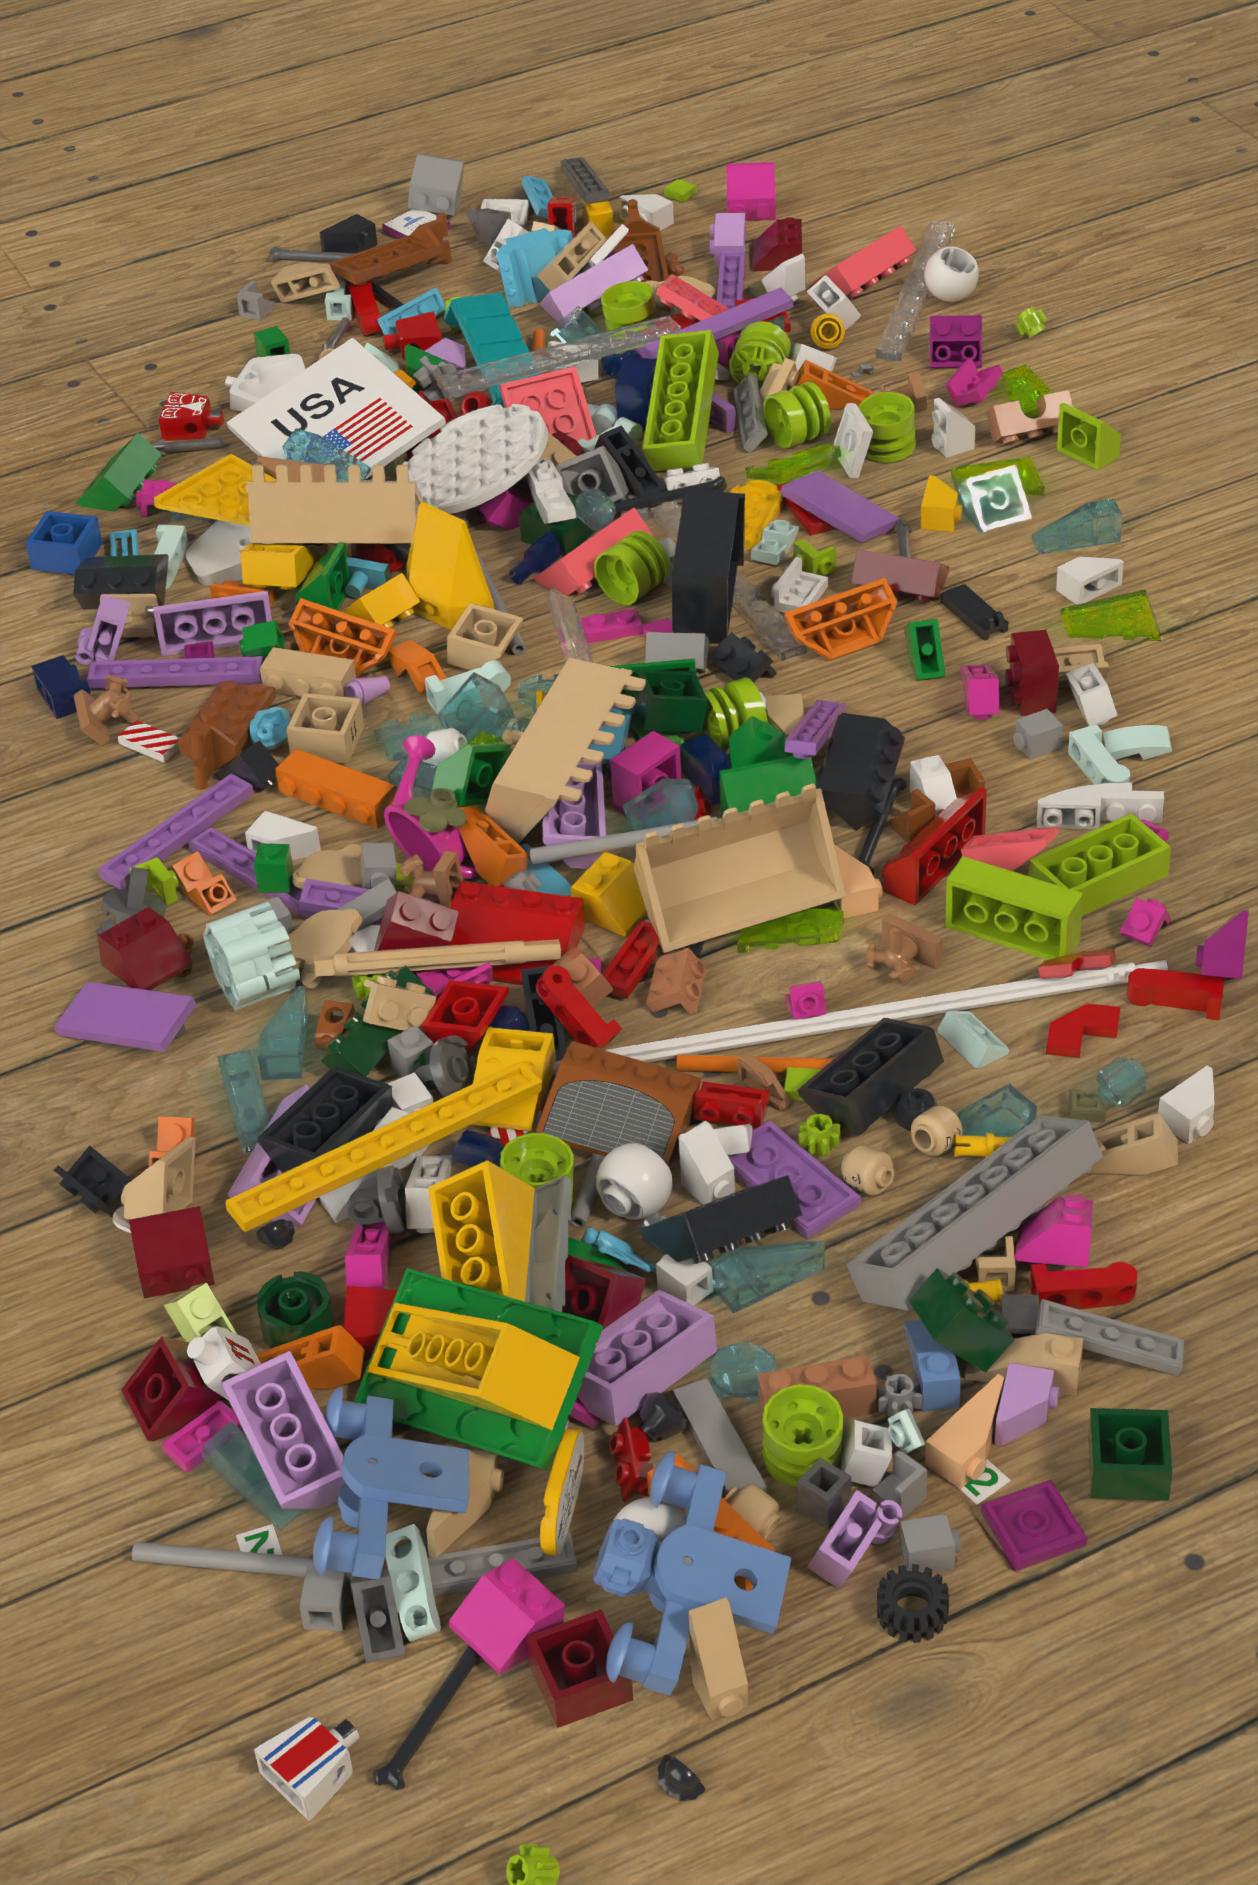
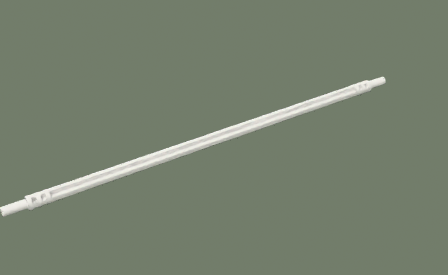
M1165 960L1138 965L1130 962L1107 968L1077 971L1071 977L1035 978L831 1012L800 1019H789L607 1049L605 1051L649 1063L677 1058V1054L697 1055L871 1026L878 1023L884 1017L901 1021L943 1014L947 1011H961L1128 983V976L1135 969L1168 970ZM561 1061L554 1062L553 1075L557 1074Z

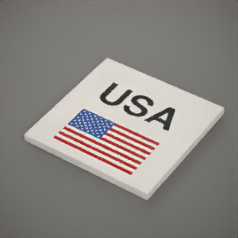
M351 338L227 422L228 428L258 456L335 465L338 482H347V479H349V465H359L361 480L367 479L372 475L373 465H387L446 424L445 418L354 338Z

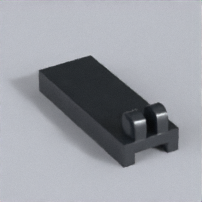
M966 584L941 593V603L984 641L989 639V634L996 631L1008 632L1009 622L1004 619L1002 612H996Z

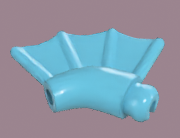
M592 1227L586 1229L581 1241L597 1248L601 1254H609L625 1264H632L646 1272L652 1271L656 1273V1265L634 1254L633 1247L627 1242L603 1230L598 1232Z

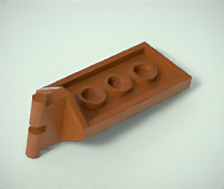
M631 199L628 201V220L623 223L629 230L624 238L615 246L613 254L633 244L648 269L643 275L644 280L642 282L650 280L657 282L665 281L669 275L660 228L641 219L638 211V202L635 199ZM616 228L614 231L611 232V236L614 234V232H615L618 228Z
M437 214L436 220L419 225L409 236L329 262L328 264L334 275L339 276L341 279H346L354 285H363L375 277L383 278L388 276L390 272L407 270L410 265L416 263L428 265L440 261L442 263H451L449 240L442 239L448 236L446 214Z
M235 681L219 682L178 740L179 751L194 761L195 785L197 789H206L208 787L207 781L213 772L238 755L250 737V722L254 719L255 714L258 711L269 709L275 700L276 692L274 687H267L259 683L248 685L238 684Z

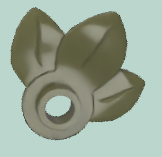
M435 788L427 797H413L404 805V812L420 817V827L426 832H441L448 824L462 827L466 821L465 812L457 807L455 794L446 788Z

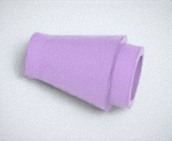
M386 676L354 678L345 685V696L361 699L362 706L390 691V683Z

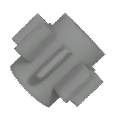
M523 870L515 872L503 882L507 888L538 892L537 888L542 885L534 872H529L526 875Z
M906 1374L887 1375L885 1386H877L876 1399L878 1400L879 1413L886 1412L889 1417H892L906 1409H910L912 1415L913 1408L922 1409L919 1381L913 1382Z

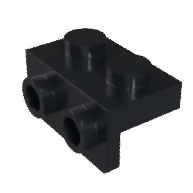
M733 632L708 656L718 668L734 681L747 677L754 683L765 671L772 677L777 674L770 666L774 661L764 651L755 652L754 650L757 647L747 637L743 636L740 639Z
M90 1145L68 1172L59 1165L54 1169L63 1178L59 1183L63 1188L74 1196L80 1192L84 1195L80 1200L81 1203L95 1214L101 1209L110 1217L122 1205V1191L125 1185L132 1181L130 1177Z

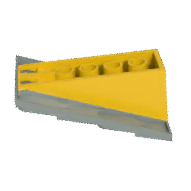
M487 1160L428 1187L441 1278L562 1312V1307L565 1306V1260L568 1256V1222H571L570 1178L564 1175L537 1188H533Z

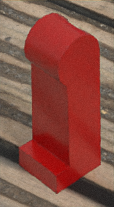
M368 280L363 285L349 283L348 290L349 295H351L352 310L363 336H368L371 333H383L377 321L381 316L372 292L371 281Z
M552 965L537 980L536 991L577 1043L602 1049L622 1030L615 1019L607 1024L579 990L571 983V976L564 967Z
M1138 968L1130 972L1128 976L1127 999L1130 1003L1137 1006L1153 1004L1206 1012V1019L1219 1021L1225 977Z
M1115 1262L1105 1268L1049 1272L1047 1271L1046 1263L1031 1264L1030 1289L1032 1295H1039V1304L1044 1299L1079 1310L1117 1306L1134 1300L1138 1272L1131 1264L1126 1262Z

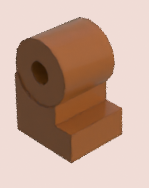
M325 1000L315 1033V1046L317 1049L328 1050L326 1045L338 1033L343 1034L346 1031L343 1025L355 1013L353 1003ZM332 1011H341L344 1016L333 1015Z

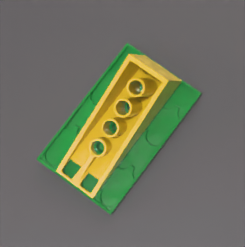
M406 1268L353 1402L366 1404L367 1395L394 1399L392 1419L394 1422L549 1471L555 1456L554 1452L557 1451L569 1419L567 1417L571 1414L581 1388V1380L586 1375L596 1348L595 1344L598 1342L604 1326L588 1319Z

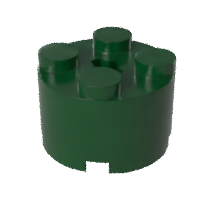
M298 1271L294 1272V1276L282 1278V1274L275 1276L263 1285L257 1295V1309L264 1342L270 1348L335 1327L327 1286L321 1278L314 1274Z

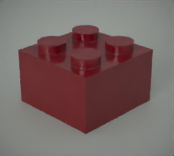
M1047 630L1011 633V645L1006 646V658L1008 664L1010 663V668L1005 670V682L1007 687H1011L1012 704L1018 706L1021 716H1028L1048 709L1051 713H1056L1059 664Z
M602 1609L526 1636L530 1668L557 1728L633 1701L631 1679L618 1675L617 1680L613 1683L608 1678L606 1660L614 1635Z

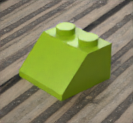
M1064 402L1059 404L1058 451L1096 470L1102 469L1119 458L1121 434L1107 423Z

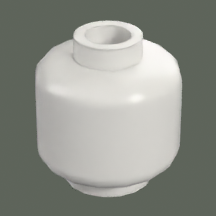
M454 728L429 732L426 738L434 744L436 750L435 755L426 761L433 768L437 769L438 764L468 745L465 736Z

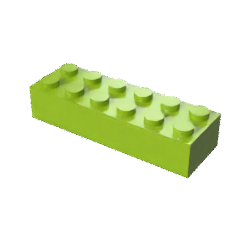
M712 330L660 336L643 443L645 458L654 471L692 468L693 465L703 463L719 355Z

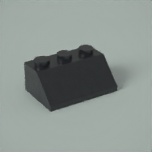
M168 554L86 557L75 570L73 595L83 610L98 609L102 594H155L158 606H164L169 556Z

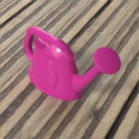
M420 735L408 736L403 742V748L409 755V760L393 804L387 806L384 810L386 825L393 839L408 858L413 857L415 854L423 861V864L420 865L423 866V870L433 871L445 851L457 852L459 863L461 864L469 855V852L458 827L448 824L441 832H426L420 827L419 816L403 811L406 802L414 797L412 792L420 763L423 760L432 758L436 750L434 744L428 738ZM460 865L463 879L480 877L475 866L464 867Z

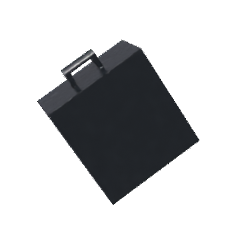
M685 489L672 568V633L705 634L711 644H720L728 636L738 566H744L745 494Z

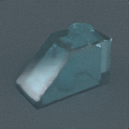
M579 306L562 318L550 333L557 342L588 346L600 358L604 356L613 343Z
M1008 1083L959 1112L958 1118L962 1125V1135L985 1136L986 1133H994V1136L1014 1137L1036 1120L1037 1106Z

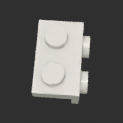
M709 463L693 465L692 471L683 472V468L667 470V475L660 476V480L668 491L712 481L719 477L720 473L718 467H709ZM678 499L669 502L670 504L682 503L683 499Z
M795 557L792 563L785 567L780 579L775 581L772 586L771 597L774 598V610L785 613L817 602L828 587V577L802 571V558Z

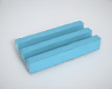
M137 529L109 533L111 556H117L116 538H121L122 556H128L127 537H132L133 555H139Z

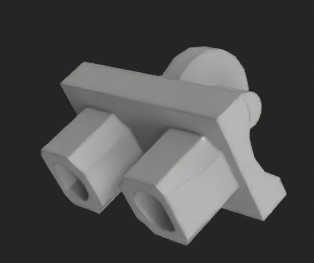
M424 356L419 360L422 368L414 373L413 377L422 389L431 384L428 389L423 391L427 402L449 398L452 403L454 398L447 385L454 384V379L458 373L456 367L445 362H440L438 366L432 365L429 359Z

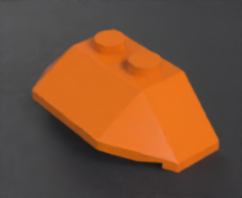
M885 577L785 612L784 617L797 642L828 661H832L881 643L898 602Z
M300 598L288 623L300 652L354 660L356 678L386 657L397 634V631L302 598Z

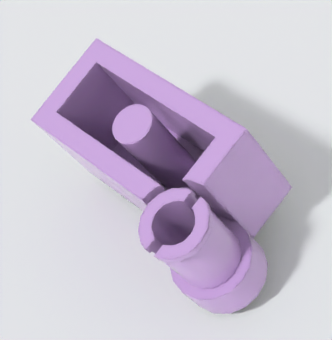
M716 213L715 223H711L710 235L711 238H714V240H710V255H714L715 265H720V254L745 253V213Z
M103 594L93 628H84L79 634V647L75 655L79 663L83 665L91 664L95 651L96 661H114L131 602Z
M856 1490L807 1568L838 1589H841L869 1544H885L894 1535L896 1524L900 1521L899 1518L901 1519L902 1517L901 1507L892 1500H885L875 1510L877 1503Z

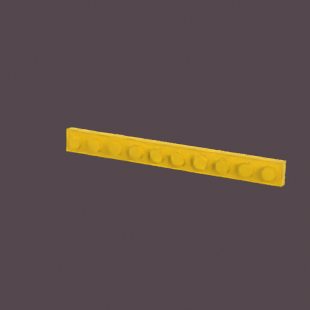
M521 1061L227 1199L226 1210L241 1229L247 1232L542 1091V1081Z

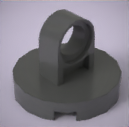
M132 867L128 889H117L105 893L101 907L103 915L107 917L109 914L116 916L115 922L120 923L149 906L165 917L166 905L164 901L155 895L145 892L148 869Z
M457 1035L447 1036L438 1039L433 1044L430 1051V1064L415 1070L416 1075L427 1090L438 1089L443 1097H446L473 1084L477 1058L475 1055L469 1056L464 1048L469 1044Z
M394 1165L379 1168L377 1172V1186L360 1189L350 1195L347 1212L351 1221L359 1225H369L385 1221L389 1232L393 1236L410 1233V1229H407L405 1211V1183L397 1167L394 1168ZM359 1202H367L373 1206V1209L369 1212H360L354 1206Z

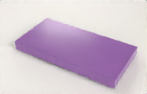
M815 471L782 485L780 494L860 543L894 529L899 521L898 517L820 471Z
M86 982L54 1029L58 1036L165 1052L197 1004L191 996Z
M770 1120L752 1131L751 1147L748 1152L727 1155L734 1166V1176L748 1188L786 1175L789 1176L802 1212V1216L789 1221L791 1226L806 1239L814 1236L861 1205V1196Z

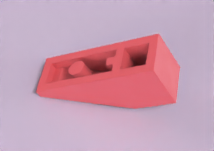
M1057 826L973 836L961 849V853L964 857L1014 871L1044 849L1057 836L1059 829Z

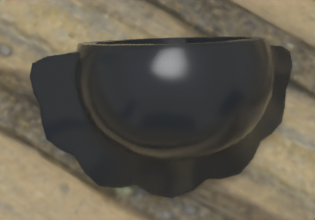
M285 1219L271 1222L256 1230L257 1238L263 1244L283 1249L290 1244L295 1234L293 1222L286 1221Z
M663 1756L657 1767L659 1772L658 1782L664 1787L667 1795L676 1797L679 1801H686L688 1799L695 1800L705 1792V1787L701 1780L676 1757Z

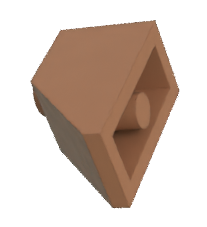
M575 946L553 964L564 967L569 972L571 983H573L593 1008L614 990L596 967Z

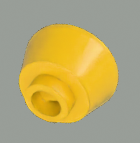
M822 314L811 325V338L820 348H835L844 338V324L834 314Z

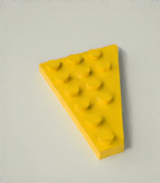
M229 454L154 497V505L162 510L250 526L246 482H253L252 465L233 454ZM264 473L265 482H277L275 478Z

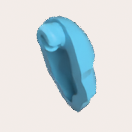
M272 707L267 710L258 711L250 722V739L253 744L260 740L267 750L275 749L284 744L288 738L286 729L291 721L288 710L281 707Z

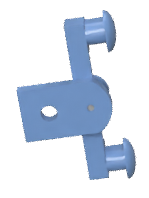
M339 1387L333 1391L327 1402L324 1419L334 1439L340 1437L354 1440L349 1444L344 1453L341 1473L345 1483L340 1489L338 1506L341 1510L343 1521L349 1526L356 1528L357 1532L354 1534L333 1531V1516L327 1517L321 1523L315 1537L313 1547L314 1566L320 1576H324L327 1569L352 1573V1576L380 1580L386 1551L388 1502L466 1513L469 1500L470 1449L392 1438L394 1399L367 1395L366 1404L343 1401V1387ZM422 1473H429V1474H432V1475H434V1476H436V1477H434V1478H432V1477H427V1476L423 1475Z

